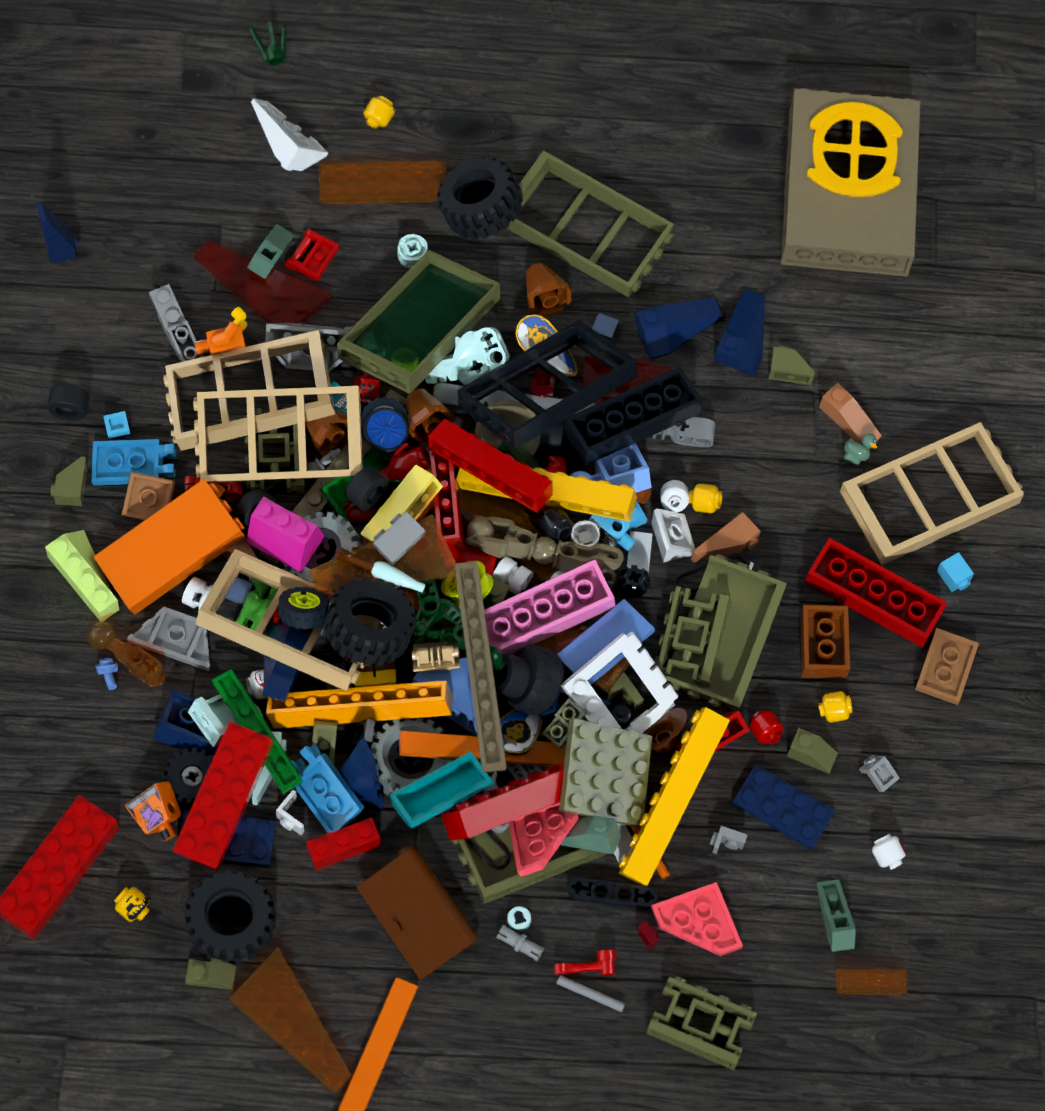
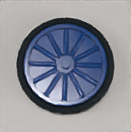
M385 407L378 408L366 417L363 424V433L368 444L374 449L381 452H394L407 442L409 425L405 417L397 410Z

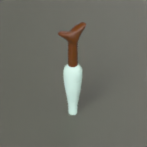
M340 546L336 548V560L350 562L369 570L376 579L414 589L421 593L425 588V584L416 581L383 561L373 563L352 554Z

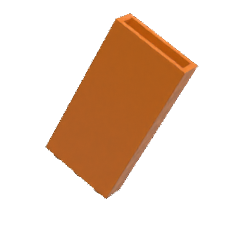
M203 479L94 556V559L123 602L134 615L246 537L241 531L245 527L237 517L233 519L229 514L233 510L226 500L220 501L217 496L220 492L213 482L209 485Z

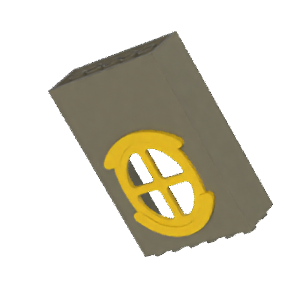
M806 88L794 89L789 110L781 265L908 277L915 256L920 123L919 100L911 98L898 99L890 96L877 97L869 94L856 95L848 92L835 93L827 90L814 91ZM844 119L852 121L851 144H835L824 141L827 131L835 123ZM861 121L870 122L880 130L885 138L886 148L860 145ZM823 152L849 153L851 155L850 177L842 178L835 174L827 165ZM859 155L885 157L886 163L877 175L867 180H860L858 178Z

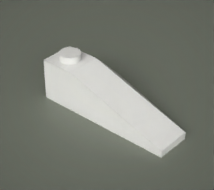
M258 99L251 101L274 155L281 162V166L288 171H303L327 156L328 152L312 136L309 138L305 137L300 133L302 128L285 121L287 117L271 103Z

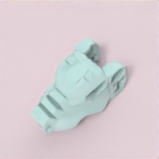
M486 327L478 331H468L461 338L455 337L454 354L445 357L425 379L427 384L439 383V381L448 382L449 379L450 382L459 380L462 384L467 385L509 361L510 354L498 329ZM487 333H492L493 337L486 341ZM495 343L498 344V347L489 350V347H492ZM496 351L501 352L503 356L500 363L494 360V353ZM482 362L483 366L480 368V370L478 369L471 371V369L474 368V366H476L477 363Z

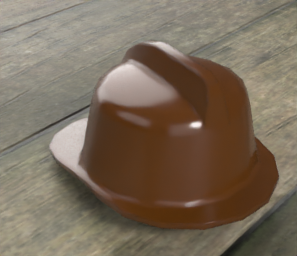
M683 708L671 709L642 733L652 736L651 749L660 754L669 752L677 746L681 731L687 723V712Z

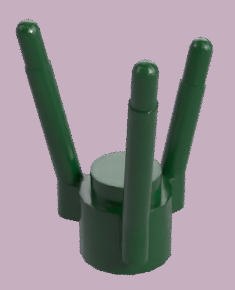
M271 21L267 22L271 44L267 46L266 51L254 29L250 27L249 31L263 56V61L268 62L272 66L283 63L284 59H286V27H282L281 47H279L275 43Z

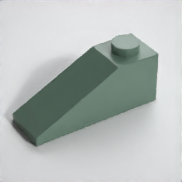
M596 815L578 819L561 845L614 854L621 834L616 819Z
M839 879L816 882L826 936L831 951L855 949L856 928Z

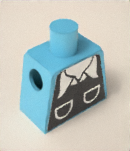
M592 515L589 519L599 528V541L603 544L615 547L618 543L628 551L636 542L635 539L627 534L631 526L627 521Z

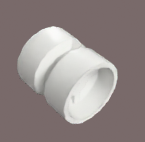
M580 521L573 526L570 542L587 547L599 544V528L591 521Z
M505 556L496 567L492 578L510 585L509 591L514 595H518L528 586L533 572L524 566L517 567L515 560Z
M193 577L184 591L182 603L192 608L198 606L200 609L213 585L207 586V582Z

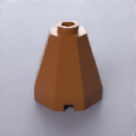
M535 263L526 270L527 303L530 314L534 315L537 313L544 318L559 314L563 310L562 306L565 303L568 305L571 302V289L569 285L547 265Z
M415 389L407 396L406 407L409 433L420 444L426 443L425 440H428L429 436L428 432H432L444 419L451 423L455 421L452 411L426 390Z
M335 410L334 415L305 422V427L314 447L321 455L328 454L340 445L343 449L348 443L347 414Z

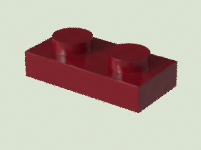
M534 370L531 394H535L538 397L553 396L555 378L545 371Z

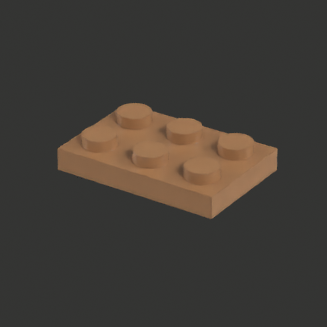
M936 628L915 690L958 705L979 643Z

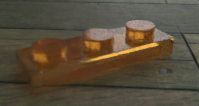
M836 969V994L906 995L907 972L906 970Z

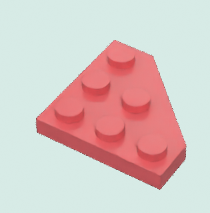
M560 801L509 822L516 866L520 877L543 870L578 821L579 815L559 811Z
M717 882L651 906L659 929L719 956L742 949L743 947Z

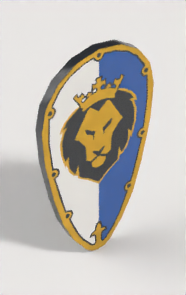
M535 314L528 315L521 319L515 327V339L517 345L524 352L558 331L544 317ZM570 349L547 361L568 377H574L577 374L576 362Z
M513 709L500 718L505 754L519 756L526 754L532 749L542 725V716L540 714H527Z

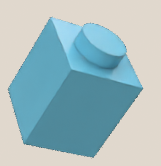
M960 553L941 562L937 570L951 592L967 588L971 584L970 581L974 575Z

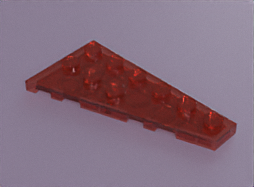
M208 241L193 254L197 262L267 323L303 324L331 298V293L275 269H272L267 278L264 279L247 268L252 259L211 241Z

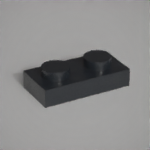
M367 718L346 730L343 751L352 753L359 741L364 738L367 744L372 743L376 735V730L374 729L375 720Z

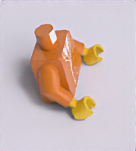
M236 307L231 313L235 320L229 322L227 327L206 332L207 339L195 341L197 354L210 352V355L245 347L242 332L247 327V322L245 321L246 313L240 307Z

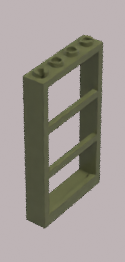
M543 151L519 184L523 195L521 209L548 172L553 173L582 191L549 237L518 219H515L514 222L511 221L507 229L629 298L633 291L636 292L639 289L642 277L649 275L653 267L651 264L654 260L658 261L660 259L665 244L669 245L671 243V238L675 235L673 233L674 224ZM588 194L622 212L589 260L556 242ZM628 217H631L661 234V236L629 282H626L596 263Z

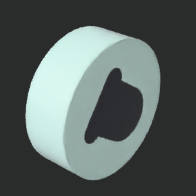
M524 907L511 909L507 918L509 927L519 932L526 930L531 922L530 912Z

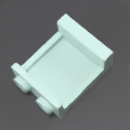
M220 694L206 701L203 697L195 699L188 711L213 748L219 746L229 722L238 724Z

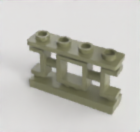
M261 408L255 410V416L262 414ZM298 424L293 425L294 442H289V433L278 434V428L269 430V434H258L256 455L257 459H259V468H270L271 472H279V467H290V458H294L295 471H299ZM248 435L245 436V448H248ZM285 443V457L263 458V444ZM245 455L246 469L249 468V455ZM291 479L260 480V484H256V481H246L247 489H251V491L263 490L265 488L264 484L284 481L287 483V493L296 491V495L305 494L304 479H295V482H291Z
M676 586L675 592L672 591L669 604L672 605L671 611L666 613L664 626L667 627L665 634H661L659 641L661 652L660 656H656L654 666L657 665L661 672L669 677H672L674 667L694 671L692 676L693 683H702L703 686L711 687L730 610V596L724 594L718 596L712 593L710 604L690 600L691 590ZM684 597L683 606L693 608L692 617L679 616L676 625L681 600ZM716 604H718L711 632V623L700 620L702 610L715 612ZM684 625L704 628L700 647L680 643ZM673 640V649L683 651L681 661L669 659L666 668L671 641ZM706 647H708L702 675H700L701 667L700 665L690 663L692 653L704 655Z
M669 977L662 994L673 998L666 1016L654 1012L646 1034L735 1070L743 1049L733 1045V1040L739 1026L750 1031L757 1013L753 1012V1009L747 1005L740 1004L739 1006L732 1003L731 999L726 996L712 995L708 989L702 986L693 987L688 985L687 981L683 978ZM680 993L693 998L689 1010L676 1005ZM695 1008L717 1017L710 1035L688 1026ZM724 1011L737 1017L733 1029L720 1024ZM672 1014L685 1019L681 1031L667 1026ZM716 1032L729 1037L725 1049L711 1044Z

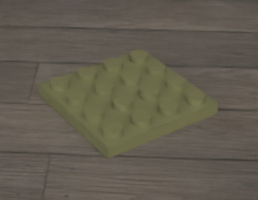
M576 718L569 719L559 811L586 817L596 815L613 818L619 824L642 827L639 823L645 811L652 736Z

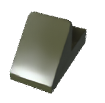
M616 664L613 668L606 700L610 701L622 694L621 699L623 703L630 706L633 711H636L642 707L644 699L620 665Z
M315 720L312 745L316 744L320 754L325 753L334 765L338 723Z
M211 958V962L189 959L185 983L186 985L233 990L236 966L216 958Z

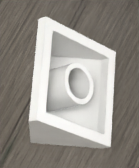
M655 509L651 523L663 562L692 556L695 546L685 514Z

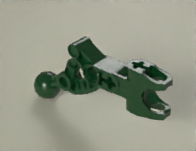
M430 538L428 539V551L425 555L413 557L407 552L398 560L399 570L416 581L425 584L422 593L416 591L419 609L415 618L416 624L413 637L415 642L419 644L425 643L428 638L441 639V642L455 643L456 647L465 650L460 609L451 601L440 599L435 579L445 578L447 575L442 553L435 539ZM425 591H429L430 596H426ZM442 619L449 621L456 627L455 629L442 628V631L433 630ZM489 644L494 673L502 666L504 656L499 647Z

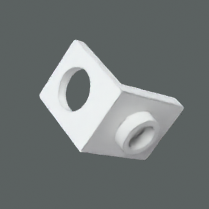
M292 790L277 808L276 816L281 820L280 824L289 831L293 829L302 835L304 833V825L286 812L297 799L296 791Z

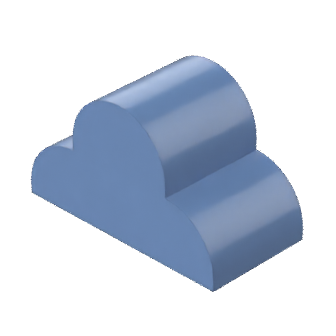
M467 657L459 659L460 668L430 670L428 672L419 671L414 676L413 683L447 680L453 694L452 715L446 717L478 737L473 724L472 707L468 693L470 678Z

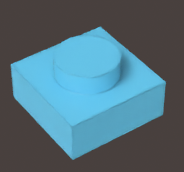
M125 411L103 416L109 439L130 434Z
M637 501L631 521L629 522L631 526L628 531L647 523V518Z

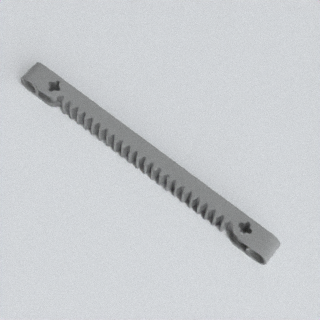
M446 383L434 385L432 394L434 398L452 411L453 414L469 415L458 406L457 390L464 386ZM497 390L479 402L489 407L498 401L517 400L507 392ZM525 394L545 410L563 400ZM592 403V404H590L589 406L585 407V408L582 409V410H585V409H587V408H589V407H591V406H594V405H596V404H595V403ZM692 417L683 421L684 423L681 422L657 433L660 434L662 440H664L666 435H669L677 444L706 448L711 447L714 443L716 424L710 419Z

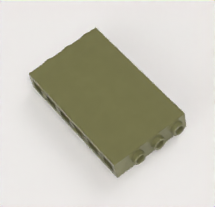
M710 555L694 601L710 604L712 593L718 596L720 594L729 595L731 599L712 686L708 687L703 686L702 683H693L692 676L694 671L675 667L673 668L672 677L664 675L667 679V682L664 684L670 683L676 692L678 690L687 692V696L690 698L708 700V704L717 708L724 706L739 711L787 583L770 577L771 575L765 571L758 570V572L750 570V567L746 564L728 562V558L722 555ZM716 604L715 612L702 610L700 620L711 623V632L718 604ZM693 608L690 609L688 618L692 617ZM684 625L680 643L700 647L704 628ZM706 647L704 655L692 653L690 663L700 665L701 667L700 675H702L708 647ZM675 650L672 659L681 661L683 651Z
M510 827L502 833L489 830L510 854V862L503 869L491 867L466 839L451 840L453 845H458L460 852H458L460 862L463 866L467 865L469 873H467L468 880L471 886H476L483 904L608 854L560 845L543 870L520 877L517 871ZM486 832L470 838L493 864L500 866L506 862V854Z

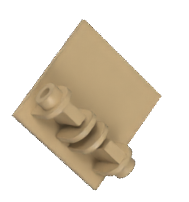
M429 642L413 644V672L460 668L459 648L456 647L455 643Z

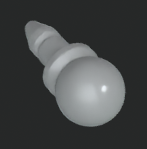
M339 448L332 450L323 456L321 460L315 458V462L307 463V471L326 470L325 465L334 460L341 450Z

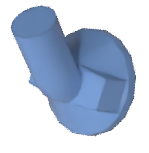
M113 658L100 659L99 664L95 665L97 674H103L108 689L114 690L117 685L112 672L118 671V662L113 661Z

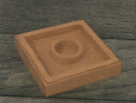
M131 472L122 516L140 520L148 519L172 501L176 481Z

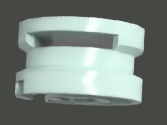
M415 234L402 237L398 245L399 262L406 268H412L428 251L427 242L424 238Z

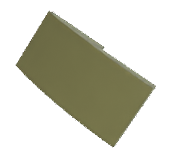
M568 698L555 714L556 718L545 729L543 734L558 748L562 749L567 743L569 719L583 720L587 713L571 698Z

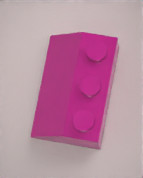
M263 497L251 515L246 543L301 573L325 535L315 524Z

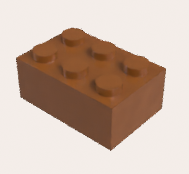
M803 605L800 613L801 678H847L850 671L848 606Z

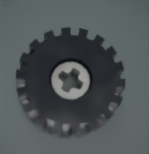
M192 747L190 752H188L187 748L183 749L182 754H179L177 751L174 753V759H168V766H164L163 782H170L178 806L182 804L184 809H188V806H193L214 758L212 754L207 755L206 750L202 749L201 752H198V748ZM190 773H193L194 776L198 775L196 782L192 783L191 780H186L189 778Z

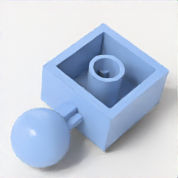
M636 443L595 461V475H590L584 471H577L570 475L576 478L577 476H584L589 480L597 482L605 480L612 485H629L635 490V493L651 488L649 467Z

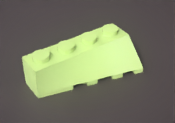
M84 530L63 534L45 547L48 558L101 623L120 610L118 600L113 595L102 569L94 559L95 553Z

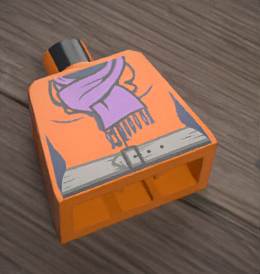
M169 781L154 784L125 805L145 834L160 832L164 841H168L177 835L171 824L181 817V812Z

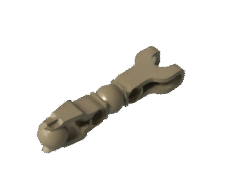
M473 515V520L466 527L467 538L465 542L497 558L509 556L519 559L527 558L530 561L532 556L540 564L553 562V568L557 567L564 572H569L590 561L596 560L604 578L609 580L606 582L610 590L615 587L617 581L616 573L613 570L618 569L624 559L620 549L606 544H596L587 547L572 542H562L561 540L557 544L550 537L537 538V533L533 534L529 530L514 525V522L510 519ZM494 533L504 537V539L493 538Z

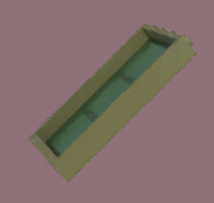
M428 250L337 343L338 359L410 394L455 347V337L461 338L470 331L500 300V283Z

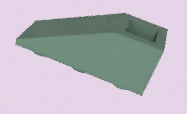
M276 224L256 251L247 268L266 279L295 235Z

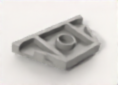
M163 607L153 618L143 623L142 628L134 634L131 633L127 638L128 643L206 671L210 670L207 629L196 625L197 618Z

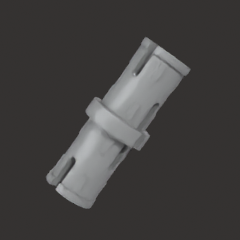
M506 925L502 926L499 931L500 933L496 937L514 947L516 952L521 951L535 959V961L539 960L542 955L541 953L545 949L527 939L525 934L520 935L506 927Z

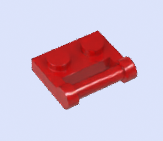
M307 229L303 234V240L284 264L287 268L296 270L318 282L339 251L340 245ZM314 242L315 245L303 263L299 262L310 243Z

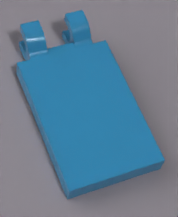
M159 439L93 441L91 482L93 485L128 484L131 472L163 477L165 479H176L174 464L163 465V457L166 459H176L177 451L175 445H160Z
M316 744L310 748L305 746L300 753L309 764L306 766L302 759H298L296 762L294 760L291 761L303 780V783L295 787V789L328 834L345 828L365 807L325 753L320 754Z

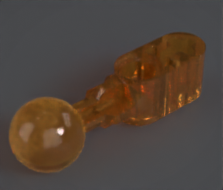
M97 622L90 627L87 638L89 644L94 649L99 651L109 649L115 653V658L127 666L131 674L150 687H158L164 682L165 675L161 662L141 647L132 646L128 642L123 643L118 640L116 630L111 624ZM134 659H140L138 662H132Z

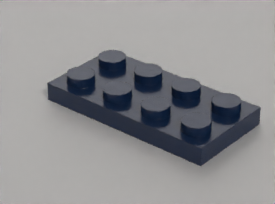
M756 764L732 803L811 851L835 813V810Z
M183 810L180 833L190 811ZM242 817L223 862L270 868L276 821Z

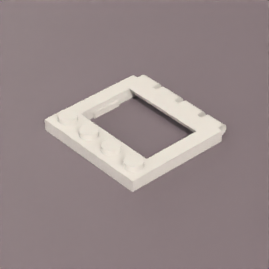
M630 632L627 635L620 634L564 681L561 687L569 698L587 713L584 717L586 721L622 729L587 681L622 652L657 701L653 707L645 710L625 729L643 733L675 706L673 701L678 698V694L670 683L662 686L667 682V679L657 665L650 669L655 662L647 650L641 648L637 651L642 646V643L634 632Z

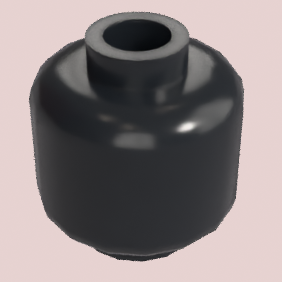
M549 508L543 513L540 525L553 540H564L571 535L573 521L563 508Z

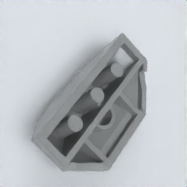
M267 323L265 342L319 330L324 342L328 372H330L342 362V360L338 359L337 343L350 330L297 323ZM310 348L275 356L285 368L313 371Z

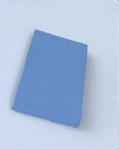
M623 599L557 655L563 665L574 674L620 634L627 635L630 632H634L642 643L655 632V628ZM620 652L587 680L589 684L592 685L625 657L624 654Z

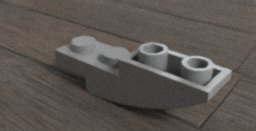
M168 284L149 292V296L157 311L158 319L180 362L204 357L203 354H197L194 343L196 339L188 321L183 316L170 285Z

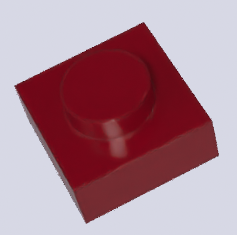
M646 921L638 925L637 934L648 950H652L658 945L659 934L653 925L649 926Z

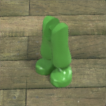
M251 578L255 589L247 594L236 623L246 626L248 620L253 622L250 629L255 631L278 589ZM270 589L269 596L266 599H263L264 595Z

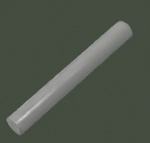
M561 975L557 981V984L617 1011H623L625 1003Z

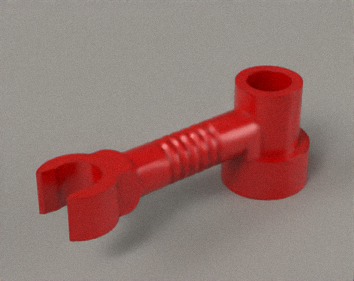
M186 476L184 479L185 490H189L199 483L200 478ZM241 481L216 482L226 489V499L238 501L242 498L243 488L241 487Z
M615 950L598 951V962L555 964V975L586 971H601V976L615 975L614 961H616Z

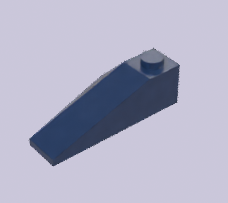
M42 202L37 203L40 224L51 264L76 258L75 250L79 249L76 236L71 237L69 228Z
M747 289L744 290L717 347L715 362L755 376L763 355L765 296Z
M709 298L660 305L636 312L634 324L649 360H653L673 353L684 342L687 343L694 335L700 331L703 332L720 320L722 313L716 299Z
M281 621L271 626L267 636L302 652L314 629H298L290 627ZM264 655L263 695L285 702L300 670Z
M173 689L160 715L152 738L174 748H187L189 751H192L193 747L198 748V752H201L203 749L207 751L208 755L212 754L215 756L219 746L212 747L188 713L195 699Z
M364 738L359 741L339 773L363 805L382 810L384 809V801L382 795L377 794V790L381 789L377 779L376 764Z

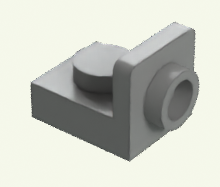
M872 755L859 768L861 773L868 774L879 792H884L900 779L885 756Z
M721 826L719 833L715 831L710 842V845L714 846L712 853L717 854L720 842L725 843L726 847L733 850L743 849L747 834Z

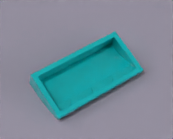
M470 751L391 793L390 798L393 807L409 827L414 828L494 785L487 772H482L481 764Z

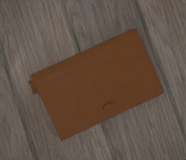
M407 845L397 853L399 857L356 888L416 975L422 980L452 957L477 942L479 937L415 846L410 848Z

